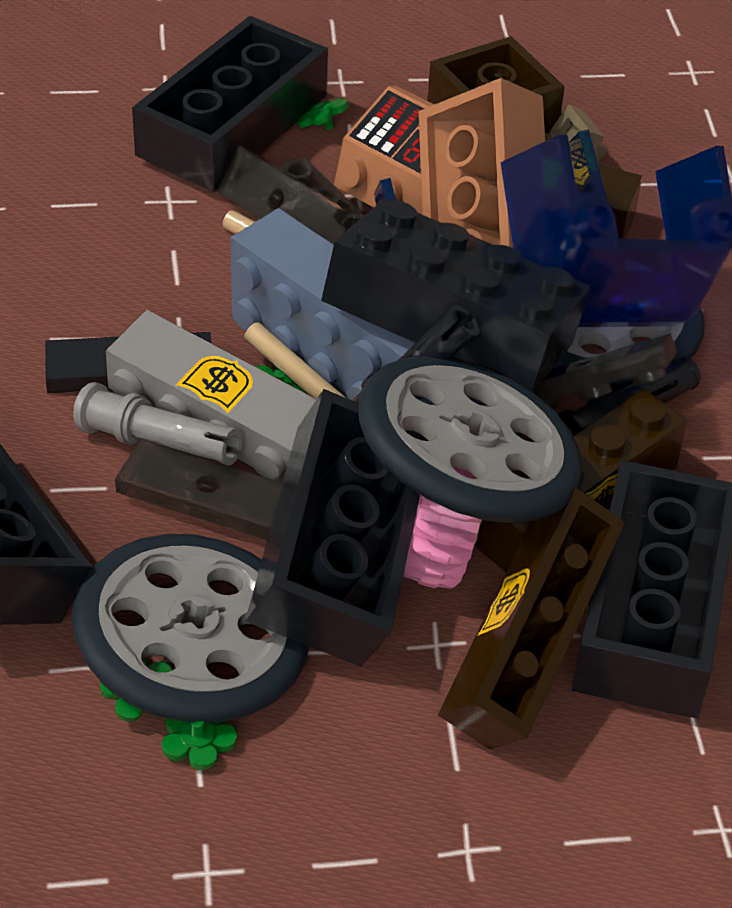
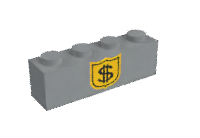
M146 310L106 350L108 388L113 390L115 394L126 396L131 393H137L145 396L152 404V407L221 426L239 429L243 436L241 451L226 447V451L236 454L238 456L237 459L252 466L261 476L283 483L297 428L316 401L315 398L149 310Z

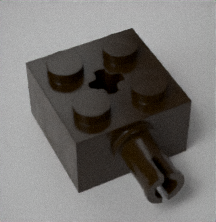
M512 36L430 61L427 101L434 105L499 78L543 96L546 152L560 155L561 145L548 133L561 116L565 86Z

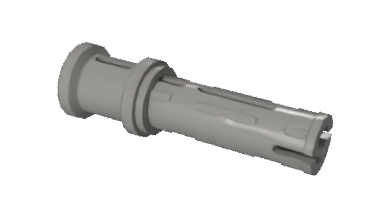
M96 382L88 383L84 386L74 404L73 418L78 430L89 434L96 433L98 430L110 433L119 442L127 445H133L145 440L216 460L228 466L232 465L238 456L227 452L226 447L237 451L242 449L243 436L237 428L225 427L152 407L150 401L143 395L131 393L126 396L109 392L106 386Z

